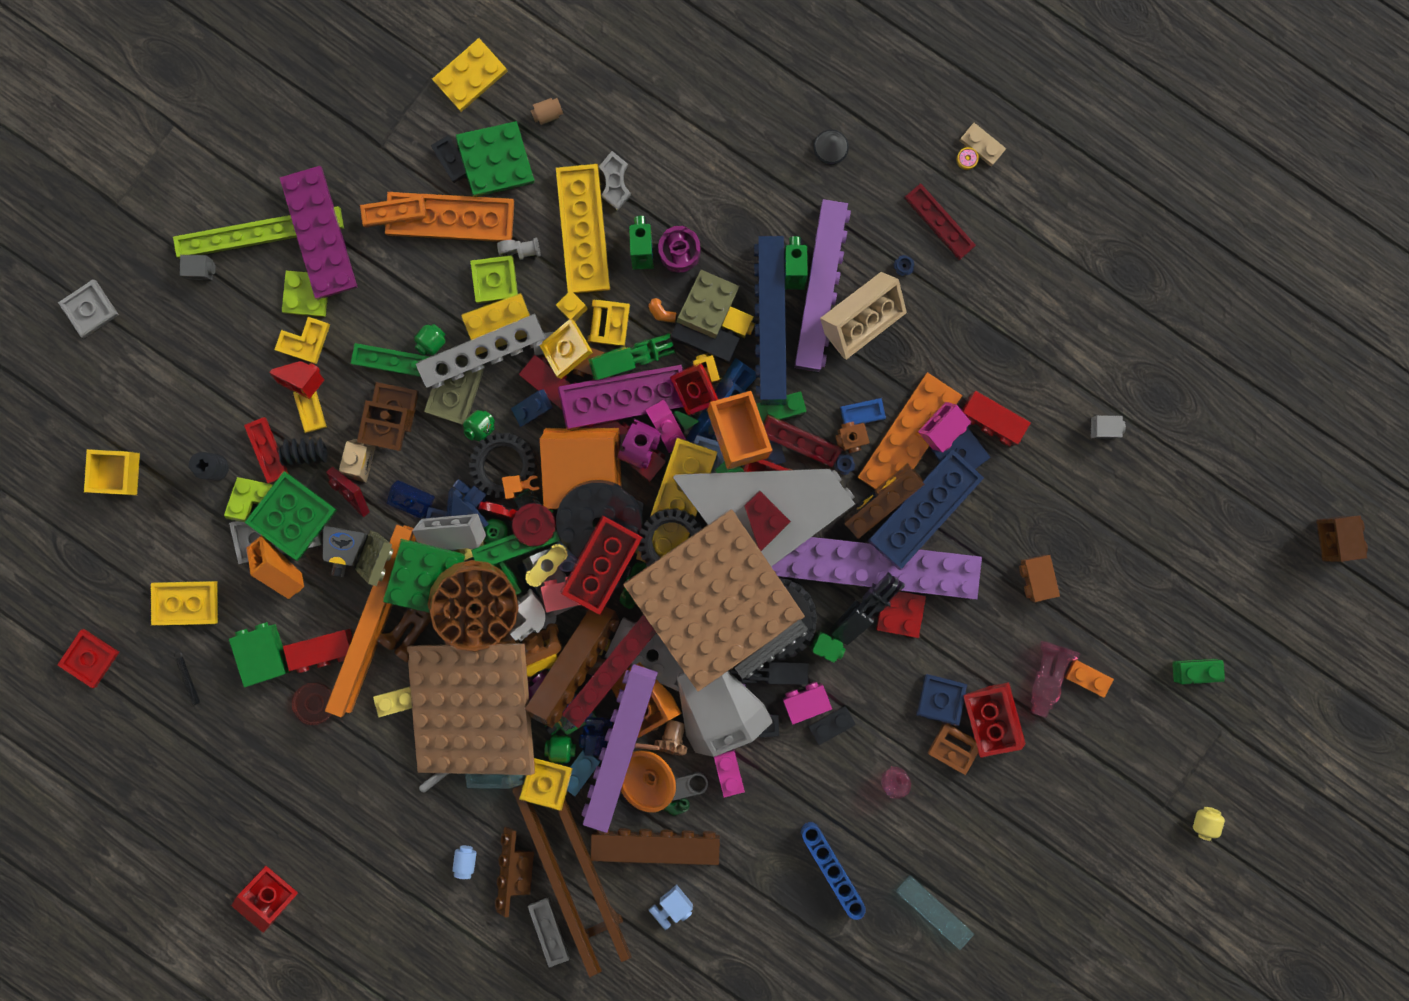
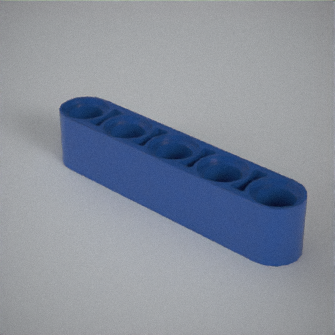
M813 822L805 823L801 828V834L806 846L847 915L854 920L861 919L866 910L861 897L818 825ZM814 829L817 831V834L814 838L806 837V832ZM819 848H826L828 852L825 856H818L817 850ZM832 866L838 867V872L834 875L827 873L828 869ZM841 885H848L849 890L846 893L839 892V887ZM854 903L860 904V908L857 911H851L850 906Z

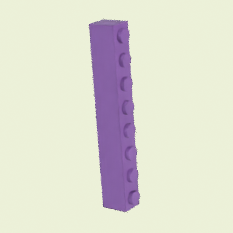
M823 199L821 204L794 368L819 372L821 367H825L827 355H824L823 352L824 346L828 347L829 339L824 334L820 318L830 311L831 305L836 303L837 293L833 291L834 285H838L840 279V272H837V267L843 261L844 252L840 251L841 243L845 244L847 237L844 225L849 223L851 211L847 210L848 203Z
M633 664L631 671L626 670L623 679L626 687L625 690H620L617 702L620 703L619 710L614 709L611 718L614 726L613 729L608 728L605 737L608 745L607 748H602L599 760H602L601 767H596L593 779L597 781L595 786H590L587 797L591 798L589 804L585 803L581 815L585 817L584 826L608 832L658 674L657 671Z

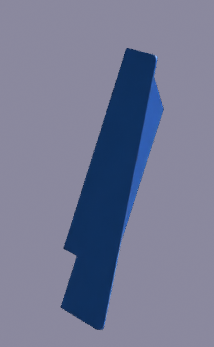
M735 358L715 389L718 400L747 392L745 391L747 387L756 379V372ZM708 408L703 409L697 419L698 422L693 425L686 437L687 441L694 443L696 435L717 441L707 412Z

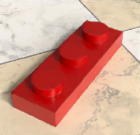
M263 417L244 425L267 483L276 482L284 471L287 473L288 471L286 466H282L280 463L279 448L267 419Z

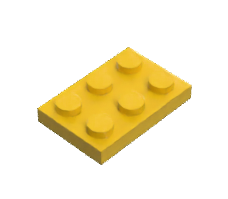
M478 38L432 80L458 110L462 112L508 71L481 39Z
M522 293L464 313L461 316L472 340L530 316ZM523 330L515 333L517 340L527 337L526 332ZM502 338L497 339L496 347L506 345L507 341ZM478 347L476 354L484 353L487 349L485 347Z
M217 581L151 583V625L218 623Z

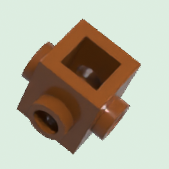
M853 421L842 424V429H839L838 435H835L838 447H842L843 451L848 450L849 453L860 451L861 446L870 443L864 423L855 425ZM849 434L854 436V441L849 439Z

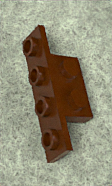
M504 827V833L501 835L502 855L499 857L500 876L497 878L498 897L495 900L496 912L504 917H509L510 897L512 895L530 894L534 857L532 850L515 851L516 831L510 827Z

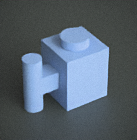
M676 884L660 898V904L663 909L659 910L656 905L649 909V912L666 930L671 926V923L666 918L670 916L675 923L680 919L682 921L686 920L692 914L693 904Z

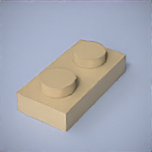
M975 123L970 126L959 140L966 147L976 150L978 156L991 167L1006 150L1004 146Z

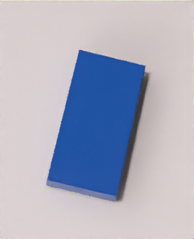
M882 398L840 407L843 424L854 421V424L857 425L886 419Z

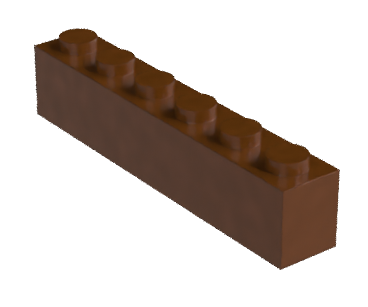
M604 607L599 615L590 609L588 610L526 706L525 710L531 718L553 728L555 723L559 722L563 710L567 704L572 702L575 691L584 683L587 672L596 664L599 653L606 648L611 634L618 629L620 619L616 611Z
M621 828L618 829V832L609 831L608 829L607 833L597 830L593 831L591 835V861L719 865L720 835H716V832L713 831L694 834V831L684 830L680 834L673 833L672 830H661L660 833H652L650 829H640L639 832H631L630 829Z

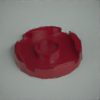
M528 504L522 506L515 513L512 529L515 537L521 543L528 546H540L552 538L555 531V520L547 507L540 504Z

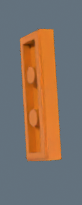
M423 196L360 205L363 227L427 218Z

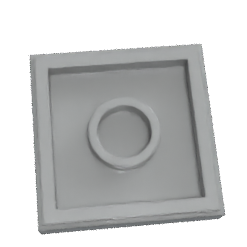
M94 279L58 302L82 338L87 337L119 315Z

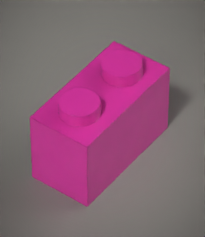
M665 400L646 409L655 429L662 433L660 438L669 453L673 451L677 438L686 440Z
M945 402L918 433L933 450L943 453L952 446V442L959 435L966 431L971 421L956 404Z
M813 682L806 685V689L800 692L795 689L785 693L786 697L782 699L792 724L832 710L822 683Z
M733 749L715 756L714 760L723 796L728 797L744 793L735 750Z

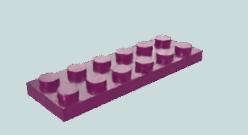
M317 166L280 177L315 299L319 300L358 288L322 167Z
M682 365L558 387L567 430L648 415L646 409L662 400H665L670 410L684 408L670 376L682 371Z

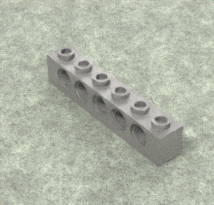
M532 314L416 363V366L426 388L432 386L435 389L444 385V380L452 378V381L463 377V372L471 369L473 373L483 369V364L491 361V364H495L504 360L502 356L510 353L511 356L523 352L522 348L525 346L536 347L542 344V339H545V335L536 314ZM519 330H523L527 334V339L523 342L515 338V333ZM497 339H505L508 344L507 348L504 350L498 349L495 344ZM478 347H485L488 351L487 357H478L476 349ZM457 356H466L468 364L460 366L456 361ZM439 363L446 364L448 373L440 374L437 371V365Z

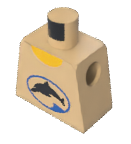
M357 439L347 441L339 472L347 478L367 483L376 446L358 443Z

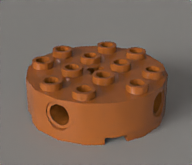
M474 560L454 564L442 572L431 587L428 600L433 628L438 635L448 642L449 645L468 651L487 649L489 646L480 645H496L499 643L500 639L505 637L508 631L510 632L515 625L519 609L516 592L504 572L488 562Z

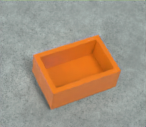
M752 391L710 402L707 412L727 470L769 457L772 448Z

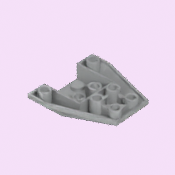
M729 671L699 692L685 673L677 675L686 737L695 753L715 757L753 742L772 723V719L764 704Z

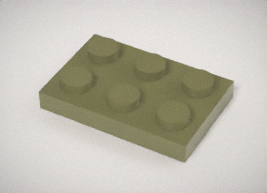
M701 270L678 316L677 323L716 339L739 286Z
M457 356L456 361L460 366L468 364L467 359ZM440 363L438 372L440 374L448 373L447 365ZM483 365L484 368L472 373L470 369L463 372V377L452 381V378L444 380V385L435 389L432 388L424 412L463 425L464 420L469 417L485 365Z

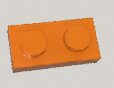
M1076 659L1073 660L1065 676L1066 679L1105 698L1114 680Z

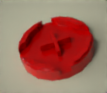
M480 502L478 510L483 513L513 521L517 512L514 509L509 511L502 505L491 502Z

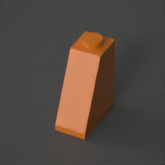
M261 535L246 547L251 576L287 599L299 593L304 587L302 573L268 539Z

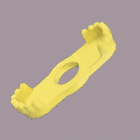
M561 544L553 545L552 549L546 555L540 557L537 564L530 571H527V583L533 587L542 585L549 576H552L557 571L558 566L567 559L568 551ZM546 559L553 562V569L550 572H545L541 568V563Z

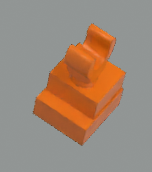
M520 475L502 477L505 498H516L515 493L523 492L524 489L539 490L538 486L532 487L530 485L531 480L538 477L530 476L524 481H521Z

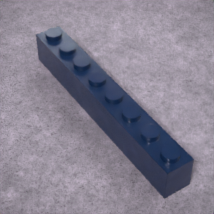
M758 236V244H754V257H758L759 264H754L755 277H759V284H755V297H759V304H755V317H759V324H755V337H759L760 345H755V356L760 357V365H756V378H760V386H756V399H760V405H786L784 236Z

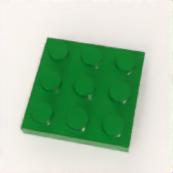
M517 121L456 134L455 138L473 197L534 183V177Z
M284 471L244 523L293 559L299 561L337 509Z
M400 539L383 602L430 613L428 600L431 587L442 572L454 564L464 562L465 554Z

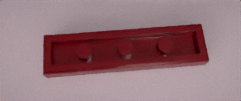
M921 183L904 197L958 260L962 259L976 246Z
M768 414L763 422L769 440L830 467L834 466L842 451V448L838 447V445Z

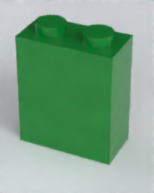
M268 622L256 625V630L248 632V629L235 632L236 637L229 638L244 687L291 672L288 668L276 624L268 625Z

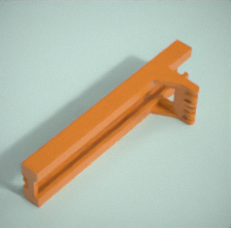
M396 525L390 540L391 548H393L392 557L389 561L386 560L384 565L385 575L381 582L378 581L377 586L373 585L325 712L343 717L345 712L351 713L353 711L379 643L377 638L382 634L393 604L383 602V597L400 539L417 542L412 531L414 528Z

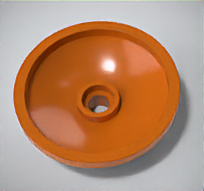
M635 751L632 753L621 792L627 801L639 810L645 812L663 810L672 802L675 796L676 782L673 772L660 756L649 751Z

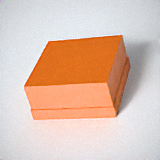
M619 428L544 429L543 435L540 437L543 502L545 507L548 509H558L566 494L578 484L586 481L605 480L622 487L621 460L617 458L620 451Z

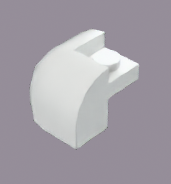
M529 589L525 596L522 594L517 596L519 609L516 623L510 631V635L515 640L519 639L522 641L534 630L538 633L544 626L546 619L544 605L532 589Z

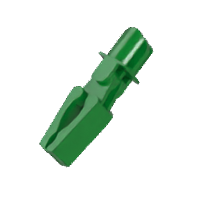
M670 333L635 343L633 348L621 347L588 359L594 380L636 368V363L643 365L674 354L675 349L658 353V351L672 347V341L655 345L657 342L671 338Z

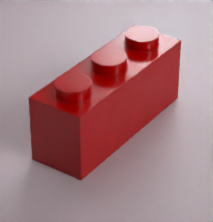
M977 391L971 393L962 409V412L971 421L970 425L974 426V424L982 427V432L989 436L996 435L1000 438L999 441L1009 447L1019 444L1031 423Z
M346 629L283 646L289 671L295 669L297 673L310 670L309 666L317 664L318 668L330 665V660L336 658L338 662L344 661L353 639L351 630Z

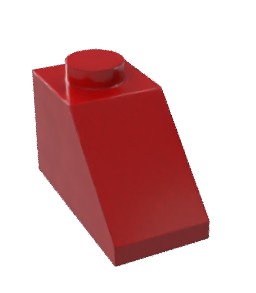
M302 361L278 367L269 372L278 384L308 399L313 396L324 381L317 366L312 363L308 365Z

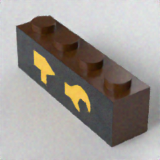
M907 463L843 516L844 524L859 539L925 484L921 477Z

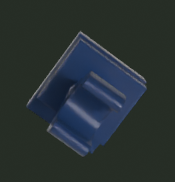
M459 479L453 485L466 495L464 499L477 510L480 502H487L490 498L489 495L482 492L477 486H473L471 489Z

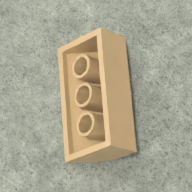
M880 272L820 318L825 336L844 359L847 360L907 313L899 279Z

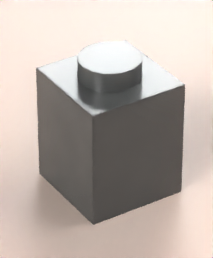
M180 255L181 277L187 280H212L213 274H215L213 259L206 255Z

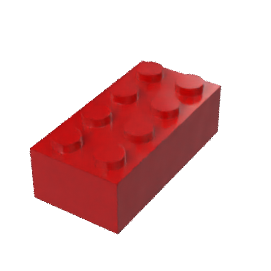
M602 515L561 589V594L600 615L643 537Z

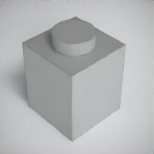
M1123 416L1091 417V438L1117 439L1123 437L1126 428Z

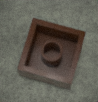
M1361 515L1317 519L1322 561L1343 562L1367 558L1368 545L1364 540L1363 532L1365 525Z

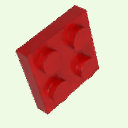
M899 592L890 601L891 606H887L883 611L879 612L876 630L919 638L926 596Z
M81 629L58 663V666L89 687L96 688L119 654V651L87 630Z

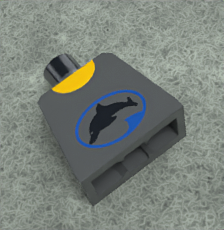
M324 526L323 561L333 563L331 575L344 577L346 565H357L368 537L367 533Z

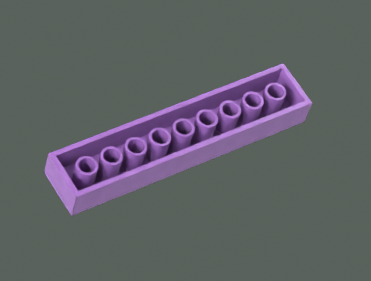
M810 537L774 564L772 569L777 576L867 587H872V583L877 584L889 572L892 576L904 582L905 587L901 591L977 599L982 557L918 550L901 570H898L871 544Z

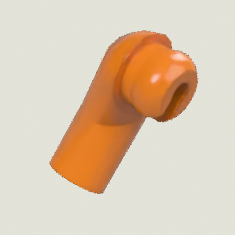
M652 299L649 304V310L654 318L658 321L675 323L676 312L665 311L660 299Z

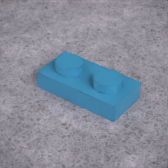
M586 749L582 750L570 767L573 770L567 791L574 796L577 795L601 762V760Z

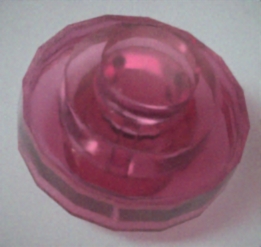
M891 767L882 774V787L890 797L901 799L909 794L911 782L903 769Z

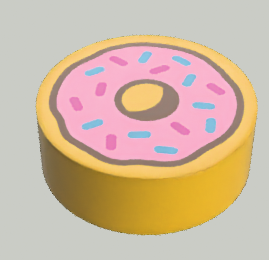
M966 147L958 153L956 161L961 169L970 170L977 164L979 156L976 150Z

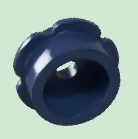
M906 255L899 256L898 260L894 262V268L898 275H910L914 270L913 259Z
M848 454L839 455L834 464L836 471L843 475L849 474L855 468L854 459Z

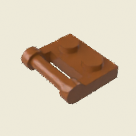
M555 623L548 624L545 630L531 633L522 640V644H525L527 666L560 652L561 643L557 637L559 629ZM549 639L548 646H546L545 641Z
M943 723L927 753L966 775L978 754V748L973 737L950 724ZM947 733L970 745V751L967 752L946 740Z

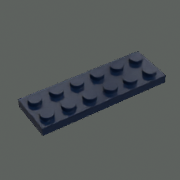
M952 449L923 480L925 485L906 499L868 542L898 570H901L984 477Z

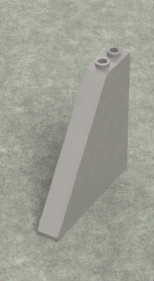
M830 469L676 474L673 476V479L707 524H710L732 509L756 545L757 542L744 505L760 490L791 521L761 551L771 567L855 504L852 500L855 498L852 492L847 487L845 489L839 483L842 479L835 470L831 472Z

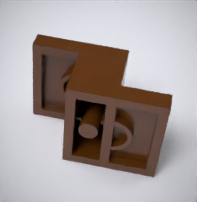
M376 382L372 401H365L357 442L401 451L405 431L411 432L419 391Z

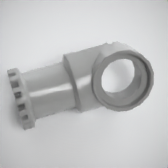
M534 238L533 241L522 243L520 241L515 242V240H504L497 243L499 256H503V254L504 256L506 254L509 256L510 254L518 253L520 260L533 255L541 256L537 238Z

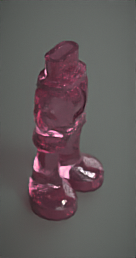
M1041 641L1040 649L1043 652L1040 671H1037L1032 689L1031 703H1033L1031 713L1047 718L1049 709H1053V705L1058 702L1061 696V685L1067 665L1070 661L1078 660L1080 653ZM1058 653L1053 676H1049L1054 657Z

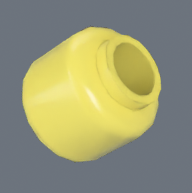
M1204 807V809L1197 811L1193 829L1199 834V838L1211 841L1212 838H1219L1221 836L1225 819L1220 811Z

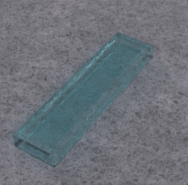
M911 875L896 890L901 897L959 950L974 935L967 926Z

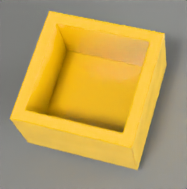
M87 450L84 492L137 495L140 453Z

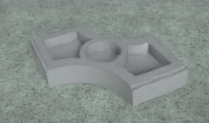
M611 151L599 166V169L606 178V187L601 197L618 211L631 196V193L624 184V173L628 164Z

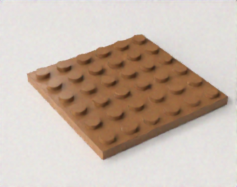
M732 509L623 584L698 692L777 637L796 621L805 617Z
M525 644L480 645L489 646V648L479 651L460 650L451 645L407 646L418 773L532 775L535 773L531 717L525 710L529 703Z

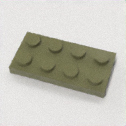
M371 530L355 570L368 584L377 586L378 581L381 582L384 578L385 569L383 568L386 560L389 561L391 559L393 548H391L392 544L384 537Z

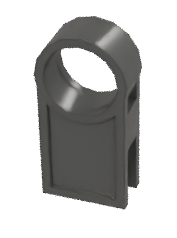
M694 772L675 777L676 791L673 800L704 793L708 788L706 775L701 772ZM692 777H703L706 781L705 787L699 791L693 790L690 786Z

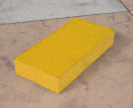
M293 392L304 432L310 433L326 428L317 392L310 399Z

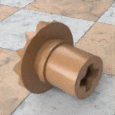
M668 721L662 740H655L654 746H659V751L665 753L685 755L688 748L681 745L685 729L684 723Z

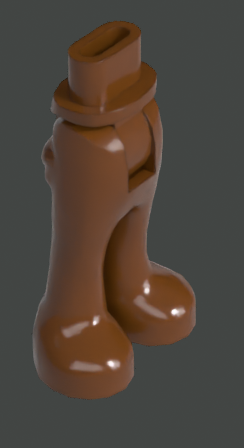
M409 608L393 631L381 634L377 641L385 648L393 650L407 628L414 624L410 633L394 651L398 657L408 662L409 653L407 652V646L414 645L422 632L432 621L430 613Z

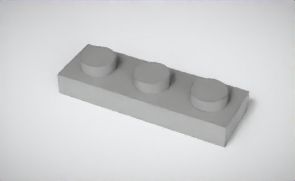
M549 897L529 904L528 909L548 966L552 967L568 961L570 957Z

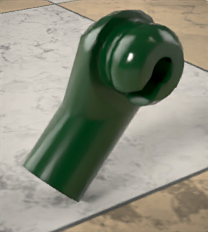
M682 798L670 803L663 811L672 816H677L685 813L689 809L690 804L687 799Z

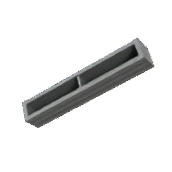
M799 619L735 666V670L742 679L745 677L749 678L753 675L752 672L755 669L760 670L764 666L763 663L772 661L775 658V654L784 652L787 645L792 646L796 643L795 639L799 636L800 638L804 637L807 634L808 628Z

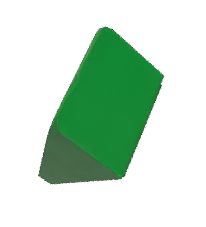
M677 410L673 411L674 416L684 430L698 422L697 419Z

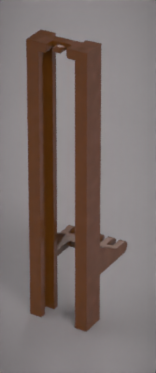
M523 785L512 789L589 978L602 972L589 940L590 937L608 929L621 962L630 959L632 956L618 925L623 922V919L609 904L566 799H564L562 810H558L604 920L586 930L533 803L519 800Z

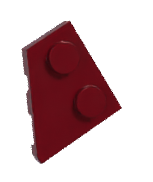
M334 467L326 471L329 478L328 484L333 490L338 491L362 517L370 513L361 489Z
M760 490L744 505L757 547L760 551L791 522Z

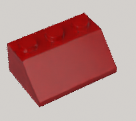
M1009 682L988 686L963 695L980 757L1023 749L1026 743Z

